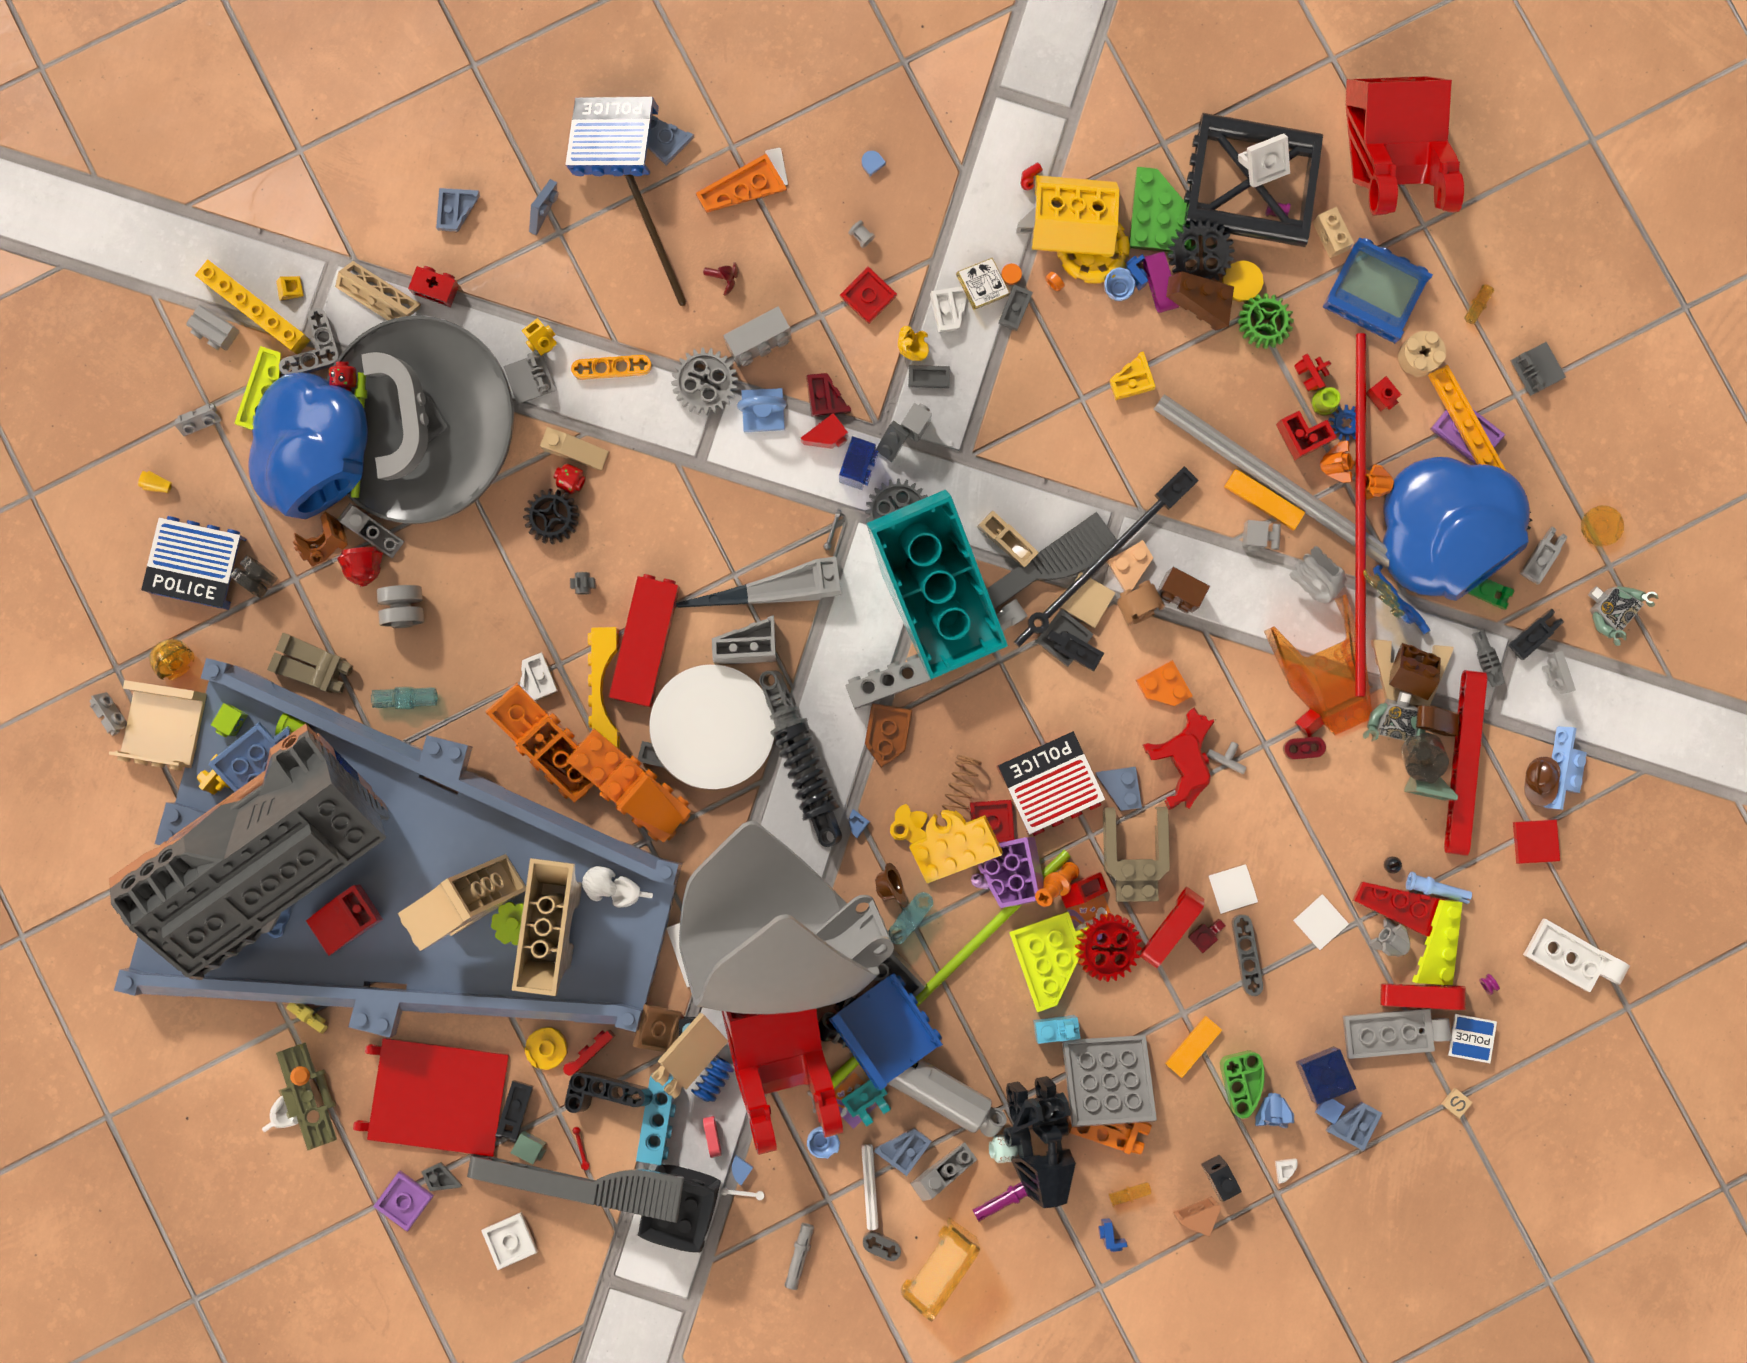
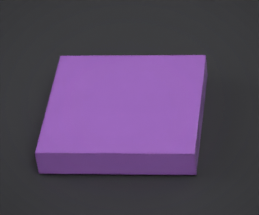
M400 1170L373 1207L401 1228L409 1231L434 1195Z

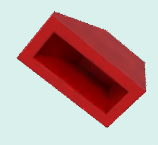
M833 413L803 435L801 442L803 445L833 449L835 446L839 448L848 441L846 438L849 436L848 431Z
M1098 872L1070 883L1069 893L1061 896V899L1067 909L1086 903L1108 892L1102 873Z

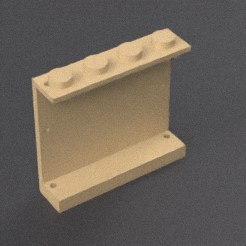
M124 680L123 689L134 691L121 752L109 751V754L118 756L117 760L130 762L131 758L135 759L134 763L147 765L148 761H151V766L165 768V764H169V769L182 771L183 767L192 768L207 694Z

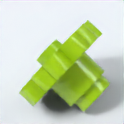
M508 902L499 906V913L492 915L491 928L496 930L495 938L503 944L511 942L513 945H518L524 903L515 905L513 902Z

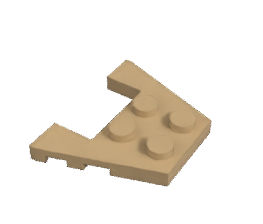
M1373 639L1371 640V645L1374 648L1375 661L1379 668L1385 700L1397 701L1399 692L1403 690L1389 685L1390 671L1393 663L1390 662L1392 641ZM1434 645L1432 648V653L1441 658L1440 681L1454 647ZM1438 686L1429 700L1412 694L1409 704L1414 706H1430Z

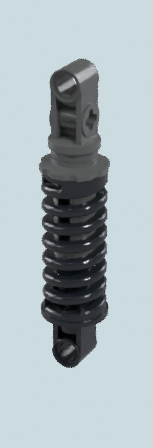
M776 670L765 671L761 674L759 682L763 689L767 706L772 714L770 719L775 724V728L770 733L775 739H779L776 742V747L784 748L780 752V757L788 758L783 766L786 769H792L787 774L789 779L796 780L791 785L792 789H802L795 795L797 800H805L799 805V809L803 812L802 820H811L819 843L824 847H831L838 844L842 839V832L833 812L840 808V805L833 795L829 796L833 793L832 788L822 789V786L829 782V778H818L819 775L825 772V768L817 767V764L821 762V757L813 756V753L817 751V747L809 746V743L814 738L812 735H805L809 733L808 720L798 716V708L793 705L792 697L787 689L783 675ZM770 675H773L775 678L773 685H770L768 681ZM828 831L834 836L832 842L827 839Z

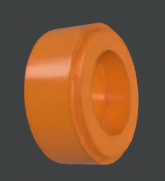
M1013 263L1005 265L1001 272V277L1007 285L1017 284L1022 276L1020 267Z
M1051 271L1045 277L1048 285L1055 291H1061L1064 288L1063 280L1056 273Z

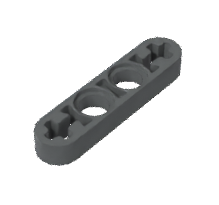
M1239 914L1232 920V930L1242 987L1246 994L1257 996L1263 990V981L1253 925L1248 916ZM1240 918L1247 922V925H1244V932H1249V936L1242 935L1238 937V933H1242L1241 927L1237 926ZM1243 939L1250 940L1251 947L1249 950L1244 951L1241 949L1240 942ZM1248 959L1253 960L1255 964L1252 971L1244 969V962ZM1257 974V977H1252L1253 982L1258 984L1254 992L1248 989V985H1251V979L1249 977L1246 978L1245 975Z

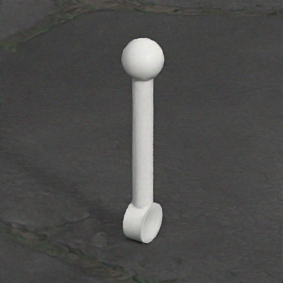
M726 1187L720 1190L723 1196L732 1194L756 1197L758 1200L764 1198V1192L762 1191L753 1193L728 1190Z

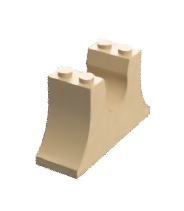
M504 854L447 878L428 894L400 911L398 915L401 918L402 925L410 933L413 943L422 951L450 934L452 936L464 930L499 906L524 893L526 886L508 856Z
M530 858L512 991L556 996L563 974L571 967L574 946L572 943H569L570 927L574 909L580 904L582 883L576 881L575 864Z

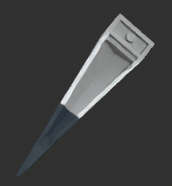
M837 558L815 559L742 586L678 602L676 607L821 600L823 597L841 595Z

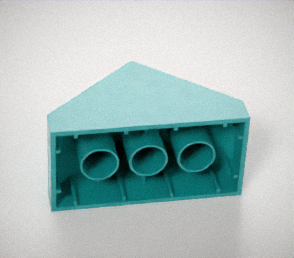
M946 489L866 523L883 580L930 679H934L1008 646L952 496Z

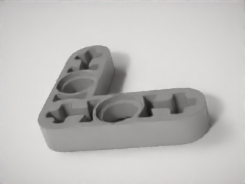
M313 308L308 313V321L317 349L282 359L279 363V369L283 375L298 372L312 373L330 368L340 355L324 310ZM316 314L322 317L320 321L323 327L319 328L316 320H312L315 319ZM322 332L328 333L330 336L329 340L320 342L318 340L319 334ZM328 352H331L332 355H335L332 357L333 360L329 361L328 358H324L327 357ZM320 354V357L324 358L321 359L323 362L322 364H320L319 359L316 355ZM313 357L315 364L312 367H306L304 365L306 358ZM297 360H299L303 369L300 370L298 366H295L298 365ZM290 363L292 366H295L292 367L291 372H288L287 369H285L287 368L286 364Z

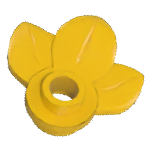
M907 804L900 806L895 812V821L890 826L891 836L896 840L906 839L910 843L927 838L926 832L921 829L926 822L927 813L922 811L911 812ZM898 826H902L904 828V832L902 834H898L896 832V828Z

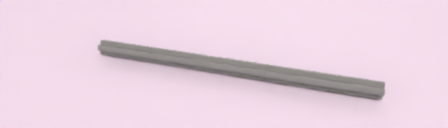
M1165 394L1162 396L1154 408L1155 411L1355 547L1354 523ZM1366 532V555L1385 568H1389V559L1385 555L1387 552L1385 544Z

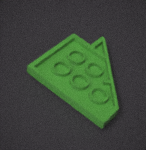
M1137 167L1129 243L1130 248L1172 252V250L1168 249V245L1174 244L1171 241V236L1178 237L1176 229L1181 232L1183 231L1182 224H1184L1187 203H1184L1182 197L1158 169ZM1188 239L1185 242V246L1191 247L1192 239Z

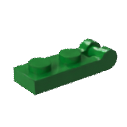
M1487 579L1467 594L1506 610L1509 605L1507 603L1508 599L1513 596L1514 590ZM1496 592L1502 593L1500 599L1494 597Z

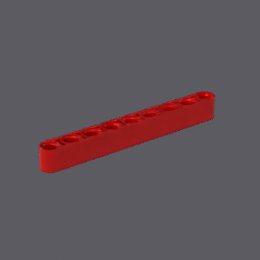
M1464 670L1461 675L1457 712L1460 715L1458 736H1455L1450 788L1458 795V799L1448 802L1444 851L1448 854L1468 856L1471 848L1487 688V674L1485 672Z

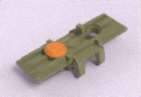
M306 1042L277 1052L276 1055L287 1086L280 1089L279 1093L285 1101L288 1111L286 1112L287 1118L297 1117L307 1151L337 1140L327 1110L336 1106V1103L332 1101L324 1077L325 1070L317 1072L314 1070ZM316 1078L324 1102L323 1106L317 1107L309 1079ZM312 1110L317 1111L320 1116L319 1120L315 1123H310L307 1120V1114Z

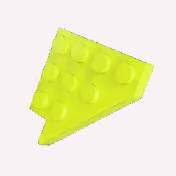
M1068 911L1009 932L1036 1012L1058 1005L1079 960L1075 954L1080 950L1075 945L1081 944L1077 937H1083L1084 934L1080 929L1075 931Z

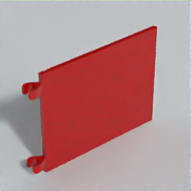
M389 1038L382 1039V1046L375 1044L366 1046V1054L380 1055L370 1122L357 1120L353 1124V1130L368 1131L367 1140L494 1156L495 1136L499 1125L509 1054Z

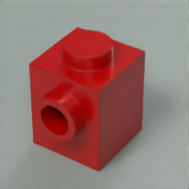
M1387 376L1366 392V395L1380 412L1386 407L1388 410L1392 409L1399 403L1397 398L1402 395Z

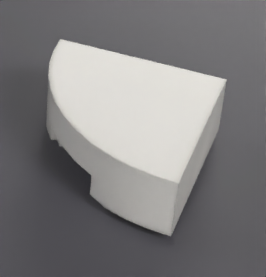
M1296 1158L1275 1161L1279 1184L1289 1180L1294 1171H1296Z

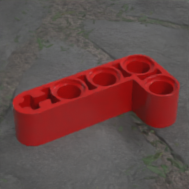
M1185 887L1178 896L1175 907L1143 947L1139 956L1153 967L1158 968L1204 908L1205 899L1190 888Z
M1382 983L1380 1005L1466 1010V987Z

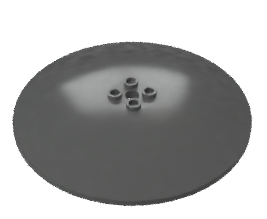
M421 315L404 316L382 322L358 336L341 353L336 362H349V366L356 368L357 378L358 372L364 373L361 354L385 353L399 358L410 365L420 380L422 392L426 398L424 407L429 420L427 425V449L420 464L406 476L388 481L378 479L375 458L391 455L399 449L403 441V426L398 389L395 381L390 376L378 378L366 376L365 390L368 391L364 411L368 422V439L364 452L359 498H352L351 492L347 496L364 510L386 520L407 524L439 521L461 512L474 503L498 476L509 452L514 426V409L509 383L502 367L490 349L470 331L455 323ZM357 386L355 388H352V391L350 392L354 394L355 389H357Z

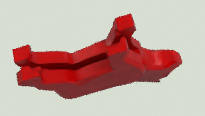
M1195 707L1186 713L1187 723L1178 735L1162 744L1146 743L1142 745L1145 753L1149 755L1151 760L1170 757L1181 775L1177 782L1175 795L1166 797L1164 801L1168 810L1175 808L1184 801L1185 807L1190 809L1199 794L1210 783L1211 776L1207 767L1209 759L1205 752H1201V747L1205 735L1214 723V719L1208 720L1205 715L1198 714Z

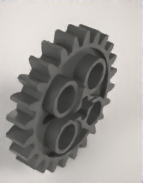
M899 478L896 484H893L890 479L889 486L882 482V490L875 487L876 496L870 494L869 498L872 502H866V506L871 508L865 510V514L871 515V517L866 519V522L873 521L895 511L888 497H892L897 509H901L928 497V495L921 496L920 494L923 489L920 488L916 491V483H913L910 487L908 486L907 479L904 484H901ZM899 494H905L908 500L905 503H900L896 497ZM881 504H887L890 507V511L882 513L878 508Z

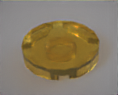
M1599 505L1590 509L1583 516L1581 531L1589 543L1595 546L1606 547L1616 543L1621 538L1624 531V521L1621 514L1615 508Z

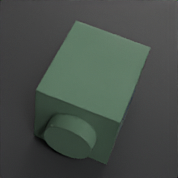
M523 1131L519 1135L511 1154L533 1165L537 1160H542L546 1149H544L546 1142Z

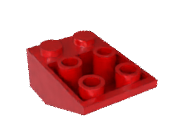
M359 884L353 885L309 917L306 922L328 956H330L381 922L383 918Z

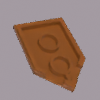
M872 703L865 745L881 768L905 752L913 710Z

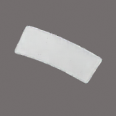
M781 148L766 150L765 154L768 155L784 184L788 185Z

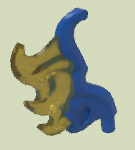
M1381 564L1373 568L1374 577L1368 573L1367 569L1363 571L1368 583L1381 594L1378 598L1392 608L1390 612L1396 618L1402 617L1403 621L1408 624L1416 623L1423 635L1431 631L1422 616L1410 604L1399 597L1397 590L1381 573L1383 566Z

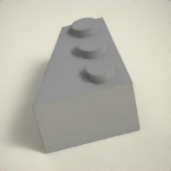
M774 615L760 622L751 623L749 626L739 630L736 629L712 638L714 664L777 662Z

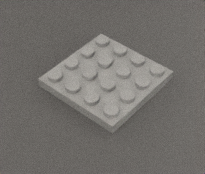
M1146 1035L1062 1041L1072 1127L1157 1121Z

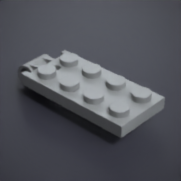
M1431 1008L1343 1016L1348 1059L1435 1051L1434 1041L1451 1040L1449 1018L1431 1019Z

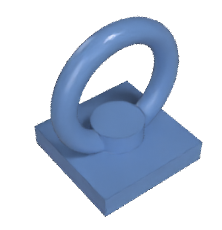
M782 388L741 390L742 400L738 402L737 408L743 412L744 432L785 430L784 408L787 403L783 399Z

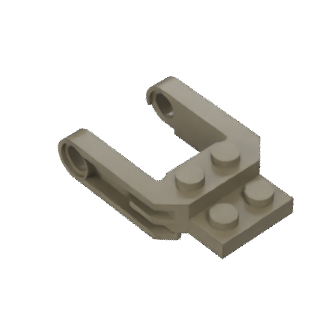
M1115 807L1103 808L1104 870L1115 880L1116 902L1159 901L1158 880L1170 870L1167 807H1155L1157 809V826H1155L1156 860L1121 859L1117 861Z

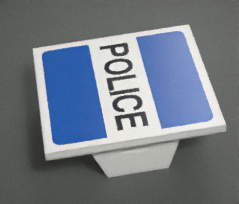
M1455 1014L1454 1023L1451 1027L1448 1056L1490 1063L1497 1022Z

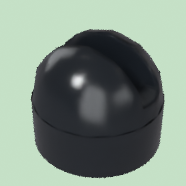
M1391 856L1385 859L1384 868L1389 873H1397L1402 868V862L1399 858ZM1398 862V866H1395L1393 868L1389 867V865Z

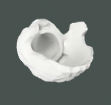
M596 866L590 868L583 877L582 887L590 899L600 901L603 898L602 896L610 897L616 893L617 887L612 881V877L615 878L616 875L611 869Z

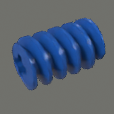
M717 1055L715 1056L717 1060L710 1062L713 1067L705 1068L708 1075H700L703 1083L696 1081L695 1084L699 1089H691L693 1094L706 1102H715L717 1098L714 1094H720L721 1090L719 1087L725 1086L723 1079L729 1080L730 1078L727 1072L734 1071V1067L728 1061Z

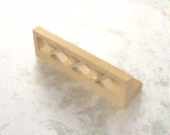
M354 261L338 271L335 287L386 320L411 316L420 309L421 304ZM355 270L360 275H354L350 271ZM367 282H374L377 286H371ZM384 293H391L394 297L387 296ZM401 303L408 304L411 307L407 309Z

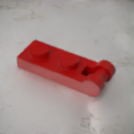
M602 1030L593 1038L596 1041L590 1047L586 1045L578 1052L580 1057L577 1060L564 1065L563 1072L568 1076L577 1073L616 1035L611 1030L606 1032Z

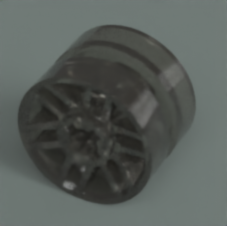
M246 555L240 562L246 570L236 567L230 574L237 583L259 598H262L268 591L267 587L261 582L272 586L278 579L273 572L249 555Z

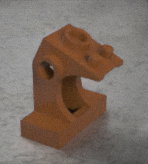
M326 511L320 517L323 532L317 538L311 537L306 539L294 533V549L296 552H299L303 561L307 560L311 567L324 562L337 548L343 550L348 545L343 524Z

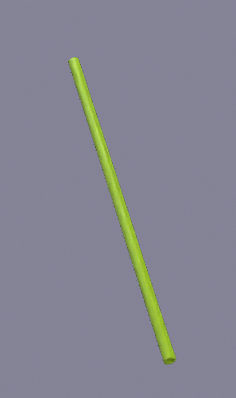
M1063 850L1042 870L1043 880L1048 874L1056 872L1071 858L1067 851ZM1022 905L1003 908L926 984V987L915 997L918 1002L916 1006L918 1007ZM854 1056L831 1076L834 1088L859 1065Z

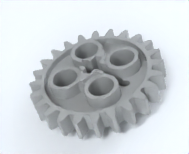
M702 348L701 353L698 354L694 349L693 356L686 353L687 360L685 361L680 358L679 360L682 365L674 366L678 373H672V377L677 379L671 381L672 386H677L673 389V393L679 394L676 399L677 401L683 400V408L689 405V412L696 408L697 415L701 413V410H704L705 414L708 415L709 410L712 409L713 413L716 414L717 407L724 410L723 403L730 405L728 397L735 398V394L731 391L738 390V387L733 384L738 382V378L732 376L737 374L736 369L730 370L733 367V363L729 362L726 364L728 357L720 358V351L713 355L712 348H710L708 353H705L704 348ZM699 364L706 366L702 372L695 371V367ZM689 373H692V374H694V375H695L696 377H698V378L689 376L688 374H689ZM722 373L724 378L721 381H715L713 379L714 375ZM706 378H708L710 384L704 383V385H702L701 380L705 381ZM689 382L696 383V387L693 390H687L686 385ZM711 385L721 387V390H717ZM708 391L715 393L712 399H705L704 394Z

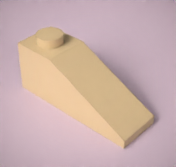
M549 427L546 428L540 445L545 452L601 471L609 453L605 449Z

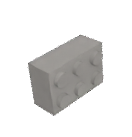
M778 306L723 336L726 346L738 367L740 365H749L753 362V358L759 355L761 357L766 356L776 346L782 347L790 342L789 339H791V330Z

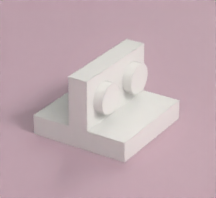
M1284 133L1247 148V151L1238 154V161L1249 170V182L1253 188L1290 174L1288 136Z

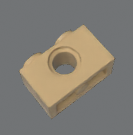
M1337 207L1319 214L1313 221V225L1329 258L1348 251L1354 244Z

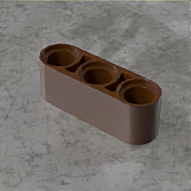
M1418 706L1416 728L1443 736H1458L1459 714L1432 706Z

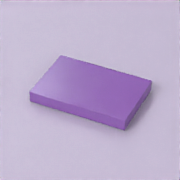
M1446 409L1430 430L1477 465ZM1473 409L1491 444L1495 448L1505 434Z

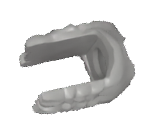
M1317 546L1311 549V554H1305L1303 560L1299 559L1295 564L1297 570H1293L1289 574L1292 580L1299 583L1304 591L1312 596V599L1325 604L1330 603L1333 598L1338 596L1344 587V583L1347 582L1345 571L1333 563Z

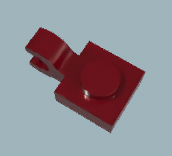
M1219 918L1209 927L1203 923L1188 938L1201 953H1204L1218 941L1215 934L1220 932L1226 925Z

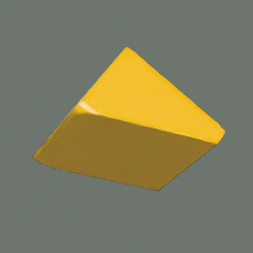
M280 276L276 281L279 300H289L304 296L300 276Z

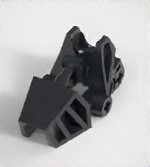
M1047 1076L1035 1079L1037 1098L1028 1099V1090L1020 1082L1007 1083L1006 1095L1010 1117L1014 1125L1013 1127L1005 1128L1003 1135L1008 1147H1018L1019 1157L1010 1159L1029 1198L1042 1208H1053L1067 1204L1076 1165L1070 1149L1062 1148L1061 1144L1062 1137L1069 1134L1067 1119L1071 1114L1068 1100L1063 1092L1056 1094V1084ZM1031 1129L1045 1144H1048L1046 1156L1033 1155Z

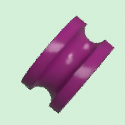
M1487 974L1485 979H1479L1480 984L1489 995H1492L1494 990H1500L1498 983L1492 975Z

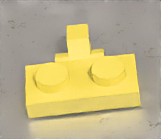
M289 1003L286 1007L297 1018L310 1025L319 1033L323 1034L327 1030L328 1026L324 1024L326 1020L317 1013L313 1016L314 1010L305 1004Z

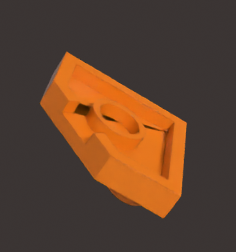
M1173 660L1135 680L1146 699L1165 703L1173 707L1193 696Z

